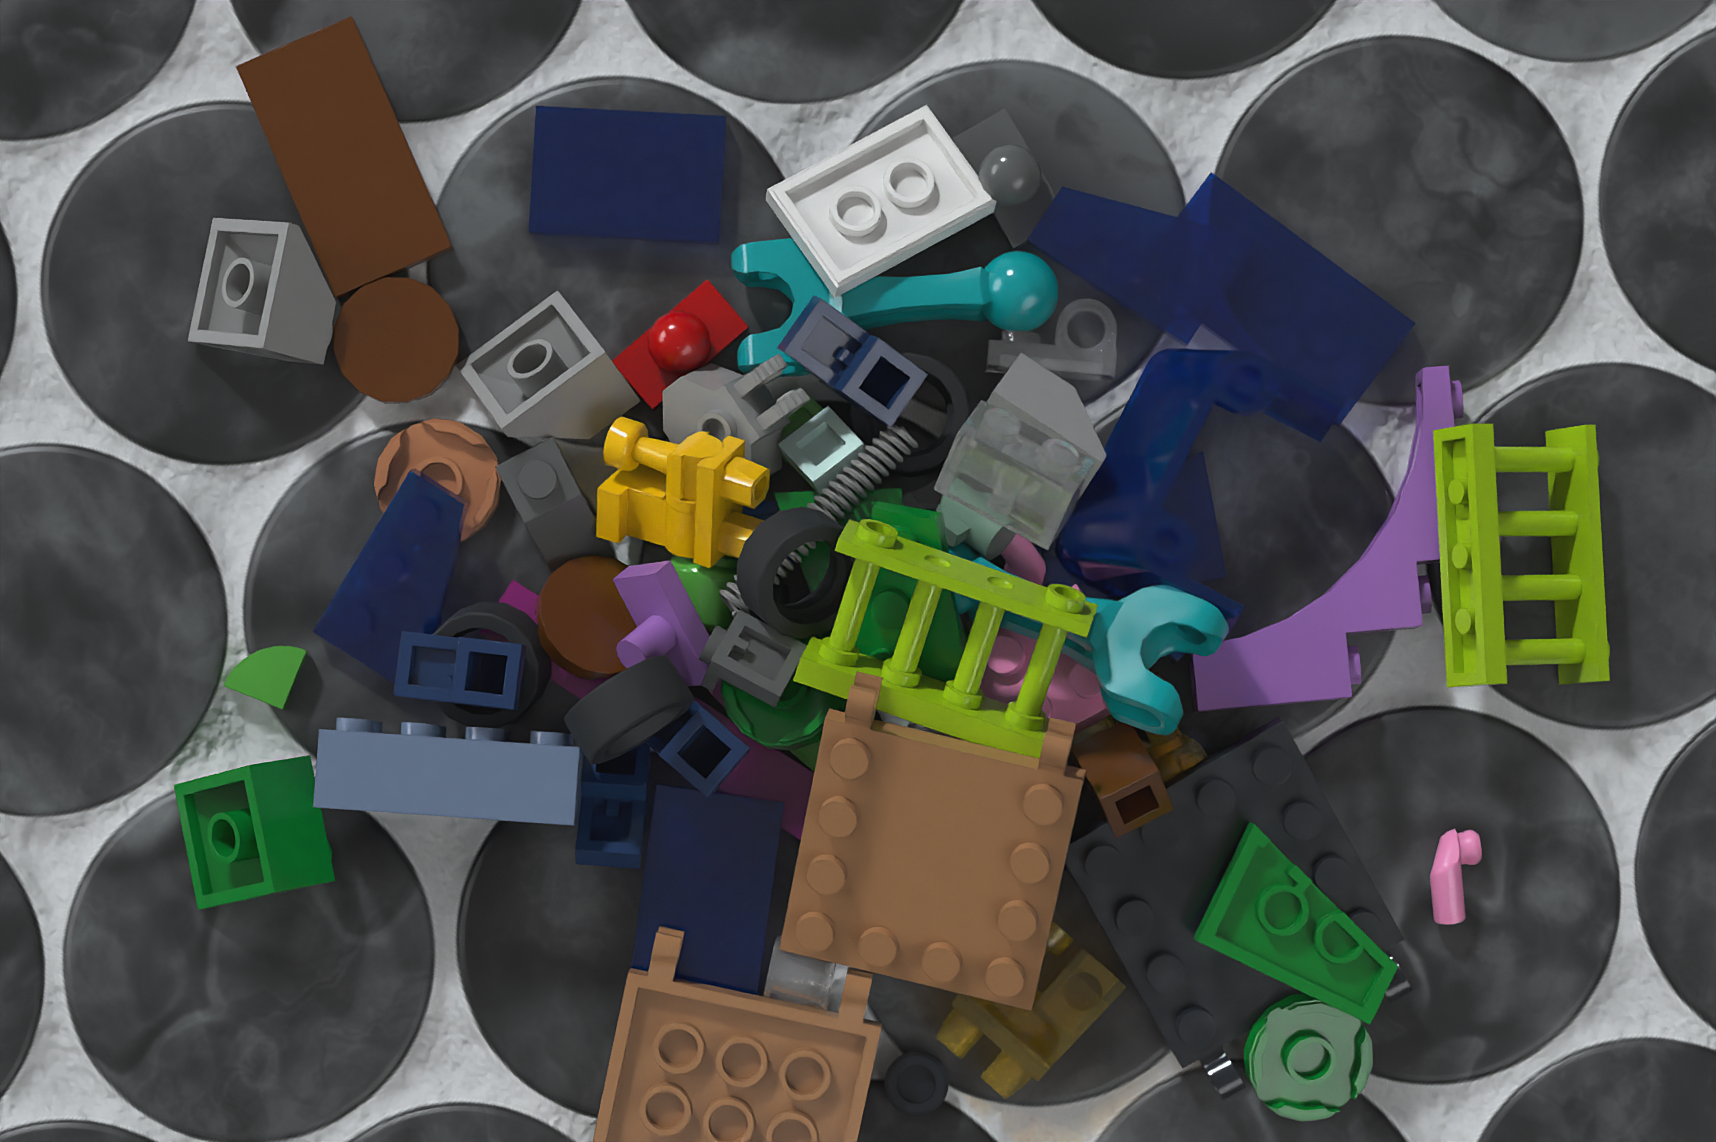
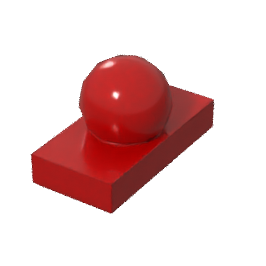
M707 279L671 311L659 317L650 329L614 358L612 362L626 381L654 412L663 404L664 389L680 377L710 364L749 330V326Z

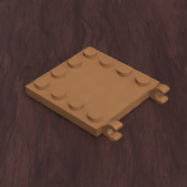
M857 671L854 685L850 687L845 712L829 709L824 721L779 950L1031 1011L1086 773L1085 769L1067 765L1076 723L1050 717L1040 759L875 720L883 677Z
M659 926V930L656 932L648 972L630 968L628 972L593 1142H857L882 1028V1022L864 1019L873 972L848 967L839 1012H831L675 978L685 931Z

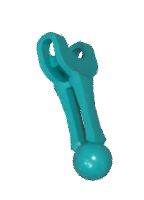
M793 238L742 244L731 254V269L739 282L747 287L780 290L793 304L791 316L780 328L749 335L741 342L737 351L738 369L744 374L753 371L762 363L778 354L782 356L788 365L779 377H799L810 374L809 371L778 350L777 347L813 295L822 298L864 330L904 322L949 319L983 322L988 319L996 327L1013 333L1028 332L1043 325L1053 314L1059 297L1057 278L1051 267L1040 257L1024 251L1004 253L993 259L985 269L978 267L951 274L915 277L875 276L836 298L831 294Z
M964 542L955 547H951L948 544L949 554L1010 574L980 557L976 551ZM1168 585L1142 588L1119 601L1086 597V601L1098 605L1087 638L1068 631L1061 653L1074 659L1097 675L1103 703L1114 719L1159 735L1171 734L1177 728L1184 715L1179 694L1172 684L1160 679L1150 672L1149 669L1160 657L1176 651L1205 657L1215 653L1229 630L1224 616L1211 603ZM954 592L958 614L961 615L967 612L970 619L974 622L980 601ZM1005 610L1000 627L1037 640L1043 623Z

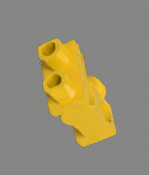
M623 416L617 418L611 425L604 442L603 459L606 465L618 468V470L597 488L596 537L620 543L628 535L665 546L670 553L679 557L694 558L693 563L707 568L714 566L724 555L739 558L745 541L757 526L764 521L742 514L743 505L755 509L765 499L770 481L769 468L745 459V440L728 435L721 442L718 438L709 435V432L699 431L688 436L680 444L649 438L645 424Z

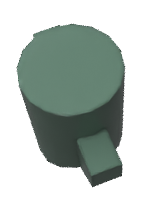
M961 475L951 476L943 490L940 505L938 504L936 512H941L947 543L951 547H955L964 542L984 559L992 560L1007 548L1019 528V519L1009 512L1013 501L1001 492L980 489Z

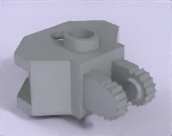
M780 354L775 355L745 375L710 363L680 377L663 390V431L672 443L680 444L688 436L699 431L709 432V435L718 438L721 442L728 435L745 440V459L769 468L771 477L782 469V451L778 444L782 442V428L790 423L787 417L807 403L810 398L803 387L787 392L776 401L765 384L778 378L782 371L788 367Z

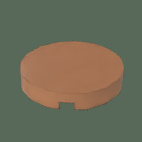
M435 418L411 425L392 437L378 458L374 487L380 509L394 529L417 543L442 547L466 541L486 527L499 506L503 481L495 466L499 465L498 458L480 434L461 422Z

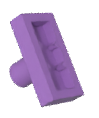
M671 560L628 566L612 579L637 626L617 644L616 651L621 663L626 668H629L654 656L667 655L687 687L701 685L708 664L700 661L699 657L710 636Z

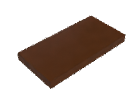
M352 16L236 66L337 299L357 292L364 285L385 277H391L454 249Z

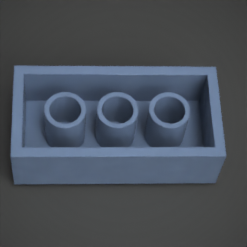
M337 718L336 730L319 729L313 807L578 826L582 797L581 780L584 753L580 747H573V735L531 731L530 744L510 742V731H505V729L466 727L465 739L446 738V726L401 722V735L382 733L383 722L354 718Z

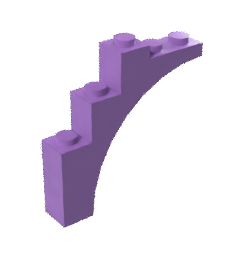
M1449 365L1422 368L1415 374L1416 424L1406 473L1387 519L1360 559L1325 594L1289 618L1246 636L1225 640L1215 653L1207 657L1188 653L1194 713L1352 697L1351 685L1361 684V664L1358 647H1347L1346 635L1416 629L1423 626L1422 614L1431 613L1432 609L1431 589L1428 576H1418L1417 565L1440 563L1433 430L1455 427L1454 419L1463 418L1464 413L1461 383L1459 380L1450 381Z

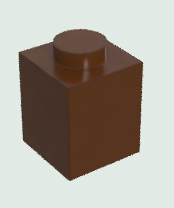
M1120 722L1108 729L1096 732L1090 738L1071 747L1078 767L1086 770L1085 784L1115 838L1174 810L1159 770L1133 726Z

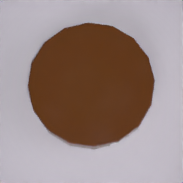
M385 277L362 286L343 304L334 325L333 352L342 374L363 395L384 404L410 403L433 395L451 377L460 356V329L451 306L432 287L411 278Z
M590 555L569 560L550 575L535 601V614L537 613L536 620L539 626L537 633L542 648L557 666L581 679L595 681L597 678H612L627 669L621 663L616 647L637 626L612 580L628 567V565L618 559Z

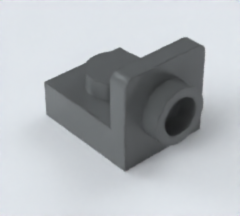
M739 610L728 630L717 625L710 635L699 657L700 661L708 664L701 686L713 691L719 679H722L776 707L797 670L800 657L807 645L790 636L781 635L770 625Z

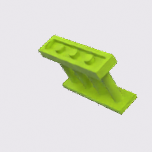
M1467 424L1433 430L1447 688L1507 684L1506 665L1558 664L1559 685L1610 681V646L1607 640L1598 478L1599 453L1596 442V425H1580L1545 431L1546 447L1494 446L1493 424ZM1496 472H1547L1550 511H1498ZM1551 536L1553 575H1501L1499 537ZM1554 600L1557 639L1505 640L1503 601Z
M849 519L838 538L835 551L854 557L855 561L831 636L825 637L822 640L811 637L800 657L793 681L848 699L850 687L854 685L857 671L883 677L876 710L968 742L1040 759L1044 736L1050 720L1046 718L1045 712L1041 709L1067 633L1069 631L1087 638L1098 605L1086 601V596L1082 592L1070 586L1050 584L1048 587L897 536V530L884 522L863 519L859 523ZM880 567L918 579L893 657L885 661L860 653L859 648L855 645ZM943 588L980 601L955 679L949 680L946 683L922 675V671L917 667ZM1005 610L1043 623L1017 701H1012L1009 704L984 696L983 691L979 688Z

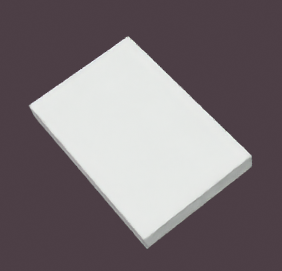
M927 105L768 188L765 199L834 298L994 212L997 202L983 189L981 182L978 180V175Z

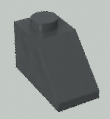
M553 437L495 466L526 528L552 573L571 559L590 555L608 558L615 556L608 540L596 537L597 519L558 443Z

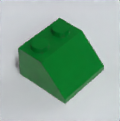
M310 755L247 765L174 785L198 910L335 881L331 862L332 851L326 837L321 808L313 807L315 776Z

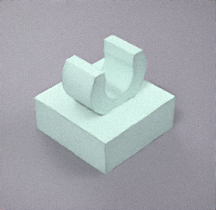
M829 406L778 444L787 461L820 496L822 495V489H829V481L837 482L836 474L844 475L843 468L851 467V460H858V453H866L864 443Z

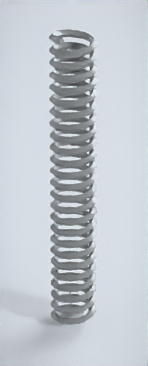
M895 424L892 427L887 426V431H880V439L873 438V446L865 445L866 453H858V460H851V467L843 468L844 475L836 474L837 482L829 481V489H822V496H814L815 504L807 503V508L820 510L838 523L826 509L828 508L840 520H845V514L834 501L848 513H852V507L840 493L854 505H860L859 499L848 486L862 498H867V493L855 479L869 491H874L873 484L862 471L877 484H882V479L869 464L884 477H889V472L876 456L891 469H896V464L884 450L898 462H903V457L889 441L906 455H911V450L902 442L898 435L913 448H918V443L903 426L898 427ZM814 541L806 543L811 549H816ZM804 545L797 548L801 554L809 556V551ZM795 550L788 555L796 563L802 562V558ZM786 558L782 564L787 569L794 570L793 563ZM780 565L777 573L781 577H787V572ZM734 575L735 584L727 582V590H720L719 596L732 612L734 618L739 611L734 604L743 612L750 614V608L745 605L740 597L741 594L737 588V575ZM776 576L773 584L780 585V580Z

